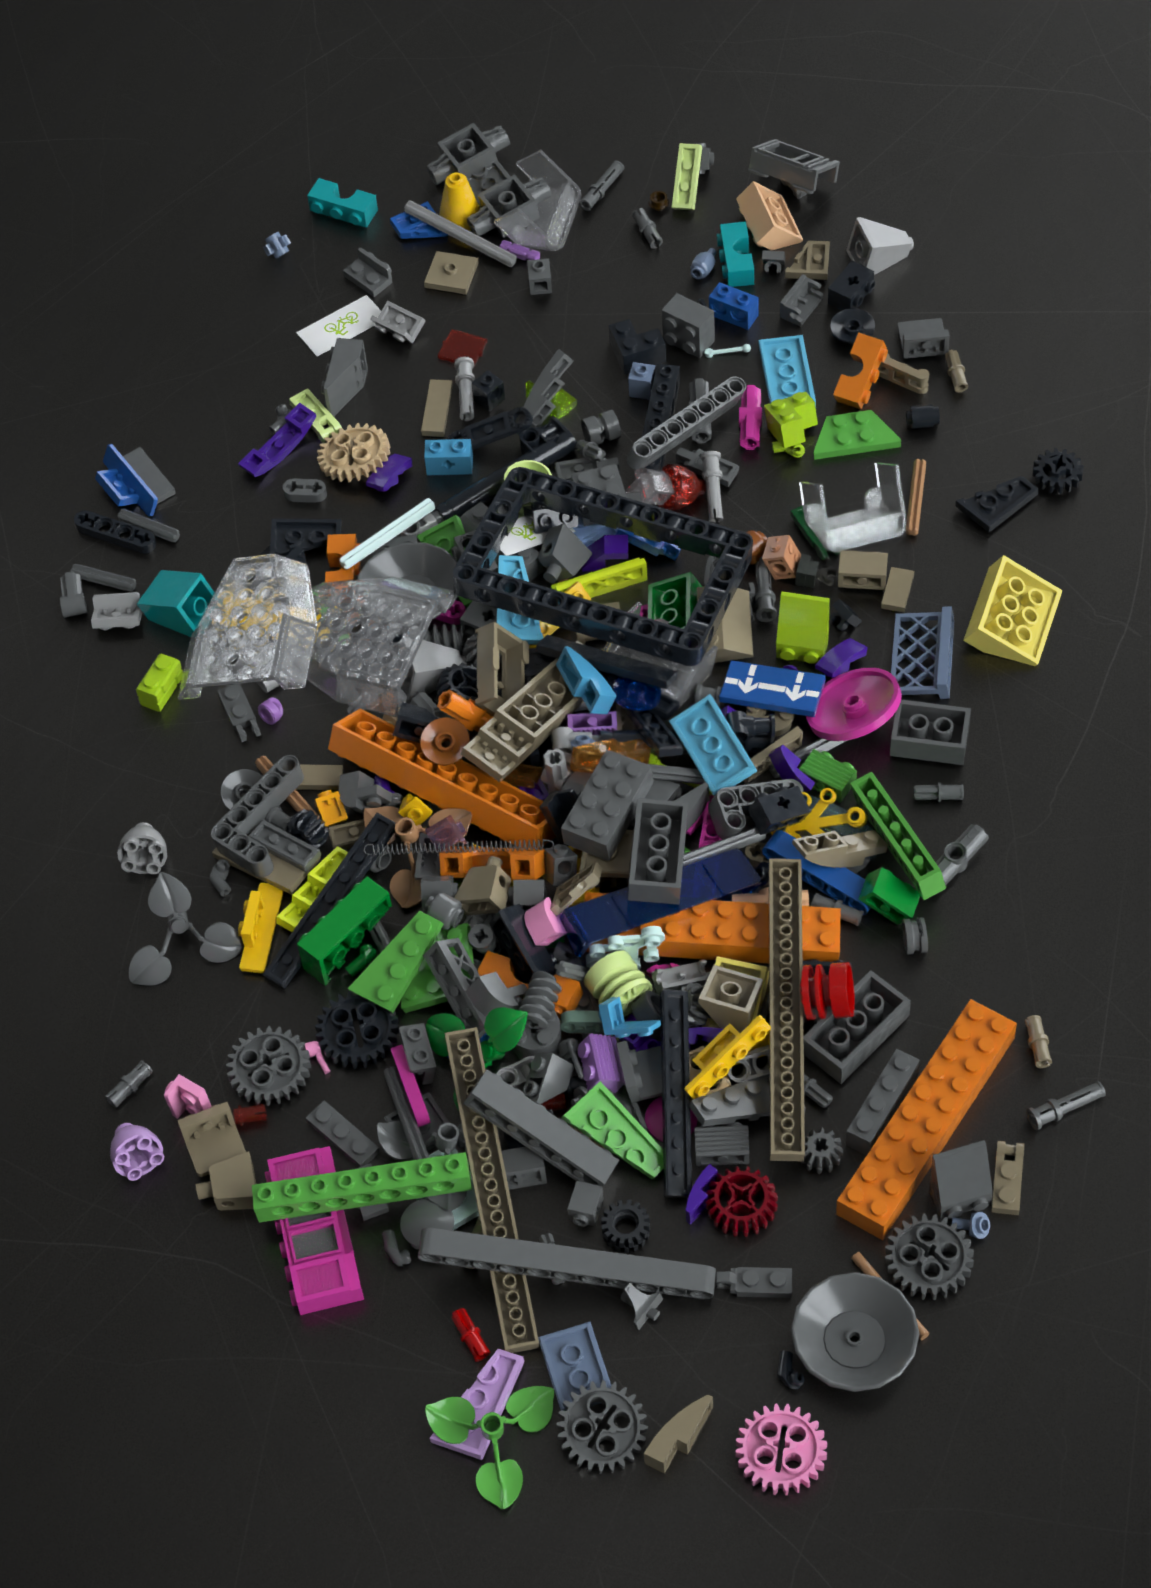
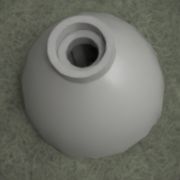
M144 822L131 828L122 837L117 851L121 868L126 872L138 874L159 873L167 859L165 840L152 825Z

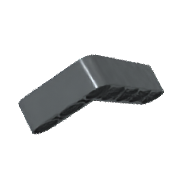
M286 755L280 758L211 830V837L218 852L257 877H266L271 874L274 865L266 847L250 838L249 835L262 820H266L269 811L275 806L279 807L304 780L303 771L295 756Z

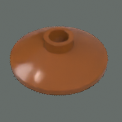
M439 718L432 721L423 730L420 740L421 749L426 758L438 765H451L464 757L461 755L462 749L470 742L466 727L453 718ZM449 741L451 744L449 747L444 748L442 743Z

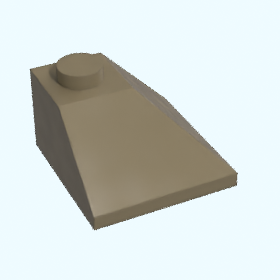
M713 965L699 996L698 1003L720 1028L724 1029L727 1025L731 1024L741 1033L752 1021L763 979Z

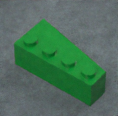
M368 876L361 882L356 883L344 899H340L326 916H322L318 920L316 926L309 933L303 934L299 939L297 946L303 970L326 986L331 980L328 975L335 967L340 969L346 962L344 957L351 948L357 949L362 943L366 929L371 931L390 909L392 904L389 892Z

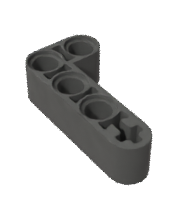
M785 779L720 789L708 805L717 835L724 839L740 833L746 824L745 816L750 815L748 808L755 802L754 798L759 794L767 792L769 795L784 786H787L788 789L798 786L800 791L803 792L801 783L794 779Z

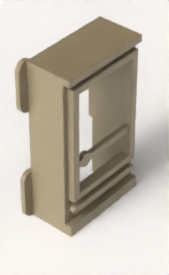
M496 622L475 629V633L478 634V698L475 699V705L493 716L500 706L525 686L524 664L529 663L528 642L521 640ZM499 654L502 655V682L497 681ZM498 688L502 689V697L498 695Z

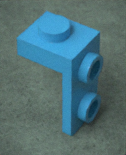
M611 997L599 1004V1018L602 1021L604 1035H615L616 1038H623L637 1033L639 1037L652 1035L653 1030L661 1026L660 1020L625 1022L620 997Z

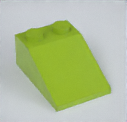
M781 592L776 658L815 664L826 654L829 638L830 598Z

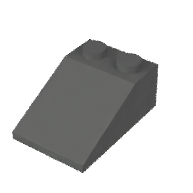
M985 1140L932 1156L929 1193L940 1220L945 1217L949 1219L957 1218L964 1212L971 1210L981 1211L987 1208L988 1205H991L993 1191Z

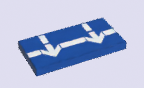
M731 660L719 698L720 702L815 717L826 678L822 674Z

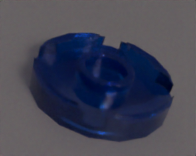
M618 678L613 685L617 704L633 711L652 709L661 700L662 692L660 687L628 678L621 680Z

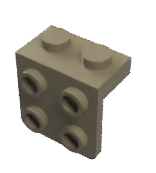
M228 1102L214 1105L209 1109L177 1120L197 1175L200 1177L210 1174L209 1167L211 1165L246 1152Z

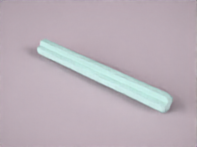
M430 498L420 502L340 557V565L345 570L351 568L435 510L434 502Z

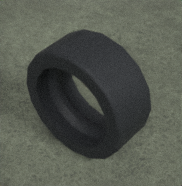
M646 991L631 1004L632 1012L637 1021H661L660 996L656 993ZM661 1026L653 1030V1034L650 1035L657 1041H661Z

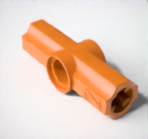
M454 691L442 692L438 698L437 707L461 722L469 731L475 730L479 732V729L494 717L486 710L475 705L474 700H466Z

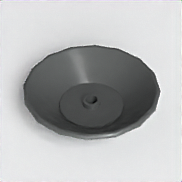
M402 543L386 548L369 559L358 574L356 594L360 605L374 619L392 625H416L435 619L449 609L458 597L453 589V569L458 561L445 549L428 543Z
M857 1272L833 1275L811 1287L796 1306L791 1327L795 1353L808 1372L830 1387L853 1392L881 1388L901 1376L915 1357L920 1334L915 1310L899 1289L880 1277ZM856 1336L860 1340L858 1342H852L850 1338Z

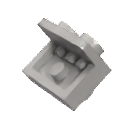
M388 300L378 318L372 315L370 319L376 324L374 328L384 334L388 331L393 334L392 337L402 343L406 340L412 344L425 323L422 317Z
M138 592L93 596L92 629L108 630L112 627L128 629L140 625L142 611L137 605V602L140 600Z

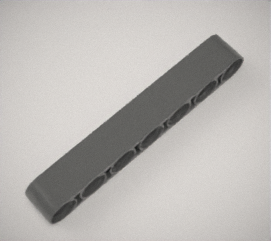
M730 377L638 439L627 455V464L635 470L645 468L736 406L746 390L744 380L739 377Z

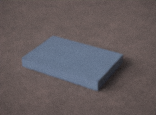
M591 1322L538 1337L560 1411H567L563 1406L564 1400L573 1402L570 1397L571 1392L580 1395L581 1385L588 1391L590 1390L591 1381L595 1383L596 1388H600L602 1380H605L606 1387L611 1388ZM594 1402L590 1405V1407L597 1404H601V1402Z

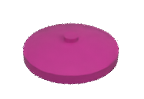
M861 668L848 671L824 684L815 717L806 716V719L813 733L822 739L846 741L859 738L875 731L894 715L901 702V689L896 678L886 670Z

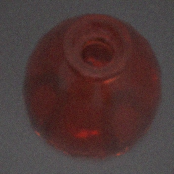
M667 464L661 471H657L655 474L658 494L656 502L658 507H663L667 510L682 509L693 503L698 497H702L705 493L704 480L698 479L692 471L684 466Z

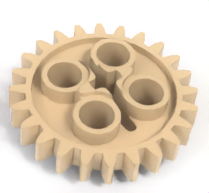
M357 423L355 428L348 425L347 430L339 428L338 434L332 432V438H325L326 443L320 444L321 450L317 451V460L321 471L325 473L326 477L331 476L332 480L338 477L340 482L345 478L348 479V482H351L352 478L356 477L359 481L362 475L368 478L370 471L377 473L376 467L383 468L382 462L388 461L387 455L391 454L389 450L391 446L386 433H383L381 428L377 430L376 425L369 428L368 423L360 427V424Z

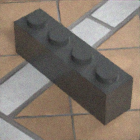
M896 1048L847 1129L846 1146L867 1156L917 1079L920 1066L919 1059Z

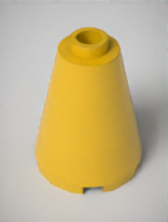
M452 173L445 180L439 215L471 231L467 218L480 210V206L466 176L461 173Z

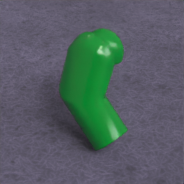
M364 944L359 950L361 955L345 967L352 977L357 975L376 958V949L372 948L370 944Z

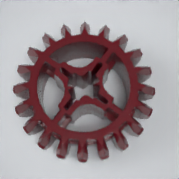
M736 1166L735 1172H731L726 1168L724 1171L725 1176L717 1173L716 1182L711 1181L709 1184L710 1190L706 1192L708 1200L705 1202V1207L709 1210L708 1217L714 1219L716 1228L723 1225L722 1230L724 1233H727L730 1229L733 1230L734 1237L738 1235V1231L743 1232L745 1237L748 1236V1231L750 1230L757 1235L759 1233V1226L766 1229L768 1227L767 1221H773L774 1212L778 1209V1204L776 1203L778 1201V1194L774 1192L775 1186L773 1183H769L767 1175L760 1177L761 1172L759 1169L754 1173H750L749 1166L745 1168V1171H740V1168ZM726 1193L729 1201L727 1206L723 1208L720 1200ZM760 1194L764 1202L758 1210L755 1207L754 1201H756V1196Z

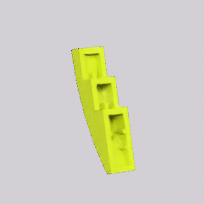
M337 846L308 873L307 882L292 895V902L276 916V924L293 932L348 854L346 850Z

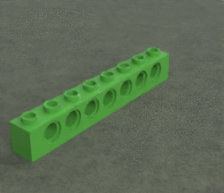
M466 1152L252 1185L253 1207L259 1223L472 1190L470 1167Z

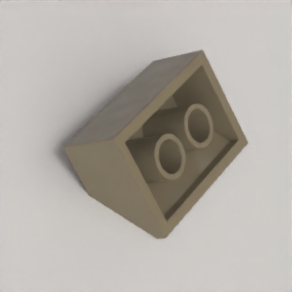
M705 586L697 587V602ZM737 588L703 657L707 664L754 657L750 594L748 590Z

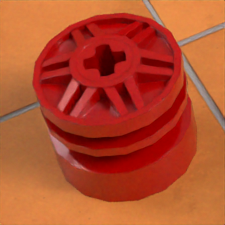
M849 962L831 963L829 975L825 974L822 964L816 965L815 974L812 965L803 966L800 981V997L807 1020L816 1019L817 1011L820 1019H825L828 1007H831L835 1018L854 1016V981Z

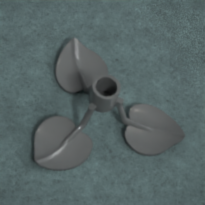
M160 872L149 892L148 905L154 914L160 917H167L169 926L160 953L154 946L148 945L140 948L133 955L128 970L129 979L133 984L157 985L169 977L172 968L171 962L164 955L172 933L181 934L190 929L196 938L203 942L200 946V954L206 960L217 963L235 958L243 951L244 944L237 930L223 922H217L208 926L204 933L205 937L201 936L193 927V924L188 922L186 911L191 905L189 890L177 878L165 872Z
M401 1121L377 1124V1137L383 1151L395 1160H411L413 1154ZM444 1123L440 1125L437 1133L433 1132L432 1136L424 1142L425 1146H428L435 1140L437 1149L443 1152L444 1155H450V1152L455 1149L456 1144L459 1148L464 1147L467 1153L462 1124L456 1127L452 1123ZM497 1127L498 1136H500L501 1129ZM467 1191L426 1198L441 1209L452 1211L463 1203Z

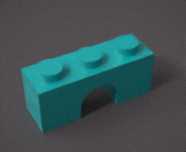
M318 178L307 195L310 211L366 228L378 211L376 195L356 190L351 197L342 199L340 198L338 184Z
M746 222L720 224V233L716 234L717 246L722 247L719 250L720 263H724L722 266L723 279H727L728 286L731 287L754 285L752 253L742 254L749 253V236Z

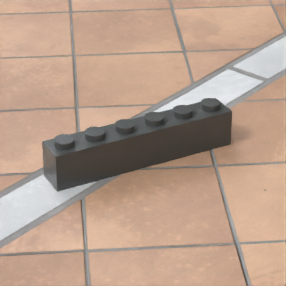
M488 1070L479 1078L463 1103L575 1181L603 1187L619 1161L610 1151L599 1147L588 1136L571 1128L565 1120L555 1117L543 1105L533 1102L521 1090L513 1088L504 1082L499 1075Z

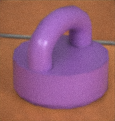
M271 697L258 706V713L264 722L273 725L282 717L283 707L278 699Z

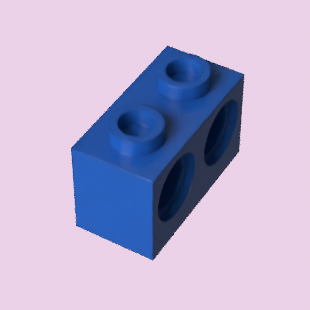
M719 282L709 296V309L714 310V317L749 330L759 316V297Z

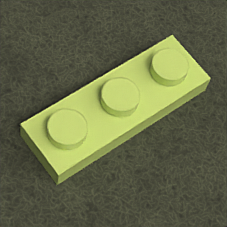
M679 143L672 200L673 209L695 210L702 146L700 144Z

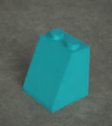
M167 570L159 572L137 602L138 607L148 620L197 640L201 639L223 608L222 602L201 573Z

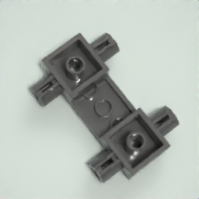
M472 123L437 143L441 156L436 161L427 165L428 174L435 185L444 182L447 176L452 173H461L466 176L480 206V210L467 218L472 233L481 236L496 228L504 238L540 218L537 204L552 197L550 188L542 177L537 178L533 182L522 184L515 174L510 177L499 163L496 152L510 145L506 131L501 125L492 130L481 132Z

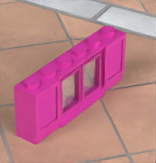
M330 1146L315 1148L267 1160L269 1171L265 1172V1177L268 1183L336 1172ZM344 1210L275 1220L277 1234H283L284 1242H279L282 1258H288L289 1263L288 1266H284L287 1282H292L294 1290L289 1291L293 1307L298 1306L300 1315L364 1300Z

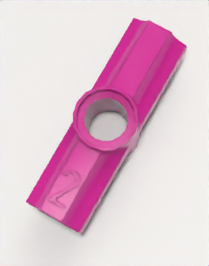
M755 385L746 386V390L741 397V407H739L740 446L746 450H754L760 446V428H762L761 389Z

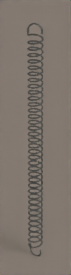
M539 839L537 849L535 846V840H533V847L531 850H533L534 847L536 851L538 850V847L540 848V850H542L540 847ZM543 839L542 849H543L544 841H550V842H552V841H551V840H544V839ZM500 840L499 850H498V847H497V841H495V848H494V850H493V846H492V841L490 842V850L488 849V845H487V841H486L485 851H486V847H487L488 852H490L491 848H492V851H493V852L495 851L496 848H497V851H498V852L500 851V848L502 849V851H504L503 848H502L501 840ZM505 840L504 850H505V846H506V850H507V851L510 850V847H511V850H512V851H514L515 848H516V850H517L516 840H514V848H513V849H512V846H511V840L509 841V849H507V844H506V840ZM519 840L518 850L520 847V849L523 851L524 846L527 851L529 849V846L531 849L530 840H528V848H526V843L524 840L523 849L521 848V842ZM467 841L466 851L464 849V843L462 842V849L460 851L459 842H457V850L455 851V853L458 851V849L460 853L462 852V850H464V852L466 853L467 849L469 852H471L472 848L474 851L473 841L471 843V850H469V845ZM476 841V849L474 852H476L477 849L479 851L478 841ZM482 841L480 851L481 849L484 851ZM429 842V850H428V852H427V850H426V843H424V851H423V852H422V849H421V843H420V846H419V852H417V847H416V843H415L414 853H415V851H416L417 854H419V853H420V850H421V853H422V854H423L425 851H426L427 854L429 853V851H431V853H434V849H435V852H436V853H438L439 850H440V852H441L440 842L438 843V851H436L435 842H434L433 852L431 851L430 842ZM443 842V850H442L441 853H443V851L445 850V843H444V842ZM448 842L447 852H448V850H449L450 853H452V852H453V848H454V851H455L454 842H453V845H452V851L450 850V845H449V842ZM396 843V851H395V853H394V851H393V844H391V852H390V853H389L388 844H387L386 853H384V855L387 854V851H388V854H389V855H390L392 852H393L394 855L396 854V852H397L398 854H400V853L398 852L397 843ZM407 843L405 844V852L403 854H405L406 851L408 853ZM410 843V851H409L408 854H410V852L413 853L411 843ZM367 844V845H365V847L368 846V845H372V846H373V852H374V854H375L374 845H373V844ZM377 844V852H376L375 855H377V853L380 854L378 844Z

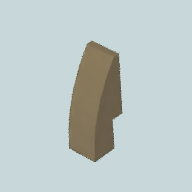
M706 1395L694 1401L668 1421L644 1452L645 1464L665 1474L677 1450L688 1455L713 1409V1397Z

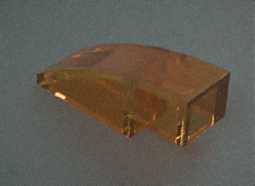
M615 738L573 747L570 769L572 771L593 773L606 749L649 764L651 748L641 739L619 743Z

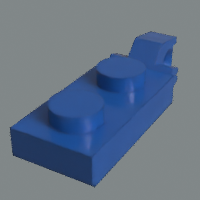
M618 528L616 535H628V543L655 556L661 554L675 561L681 551V548H678L677 545L643 538Z

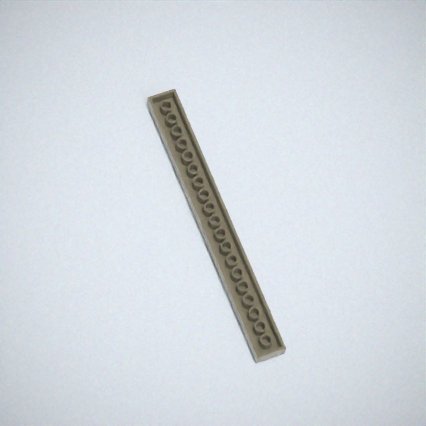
M769 859L770 1161H804L803 1005L800 997V981L803 968L801 859Z
M477 1027L445 1033L446 1046L482 1234L519 1240L497 1126L463 1104L479 1078L486 1071ZM490 1271L505 1351L516 1353L539 1348L526 1275Z

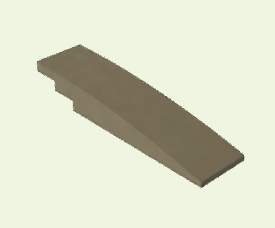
M557 658L496 710L494 717L479 729L478 735L462 749V756L498 782H501L552 734V731L567 719V714H572L584 702L582 697H573L556 666Z

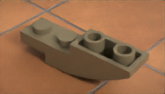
M875 830L840 837L836 831L793 839L792 844L805 859L821 866L837 868L863 865L865 857L886 853L888 844Z

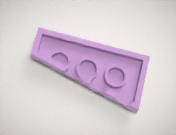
M497 1349L477 1375V1380L471 1388H467L461 1396L467 1399L474 1407L475 1420L472 1425L476 1424L478 1420L481 1421L482 1417L487 1413L494 1412L500 1416L502 1415L525 1362L524 1357ZM481 1428L476 1430L469 1429L468 1438L460 1444L446 1443L438 1438L435 1433L430 1437V1441L433 1444L483 1460L490 1440H487L482 1435Z

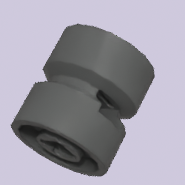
M612 409L599 413L598 418L590 416L581 419L583 435L587 442H594L600 445L603 444L604 439L611 441L621 437L619 421Z

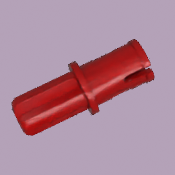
M464 1308L454 1311L452 1313V1320L461 1334L460 1340L466 1343L476 1362L485 1359L491 1352L479 1334L481 1332L480 1328L475 1327Z

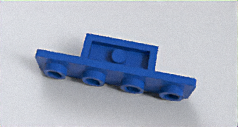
M113 444L107 445L103 463L109 470L97 471L96 481L118 507L138 504L147 516H153L158 498Z

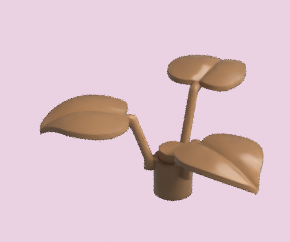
M384 806L364 809L365 828L376 812L396 823L395 833L387 844L390 845L397 835L404 845L407 843L408 853L410 851V843L412 844L417 841L419 832L429 836L435 835L436 842H440L442 846L443 842L447 847L448 842L450 846L453 845V842L454 845L457 842L460 843L466 836L472 820V813L464 809L440 810L429 819V826L432 829L430 831L421 825L416 826L411 818L401 816L398 813L399 809L396 807ZM412 852L408 854L411 871L402 869L390 881V892L402 908H411L422 902L421 880H415L414 878L416 865Z

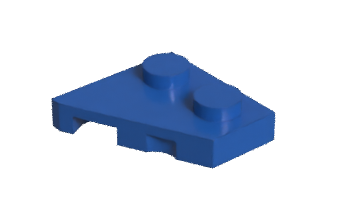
M428 201L421 204L424 208L436 213ZM406 212L390 218V224L400 239L448 236V234Z

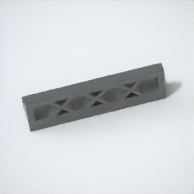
M459 938L436 941L423 957L456 1016L465 1025V1029L477 1027L480 1039L486 1033L484 1029L486 1016L475 1007L465 992L480 975ZM449 947H454L458 957L451 953ZM461 968L468 972L470 978L463 975Z

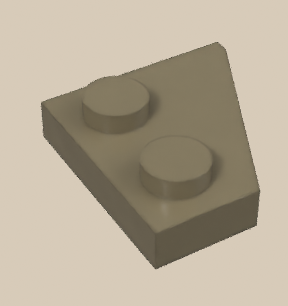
M597 861L556 888L550 908L556 917L588 889L594 888L600 882L603 868Z

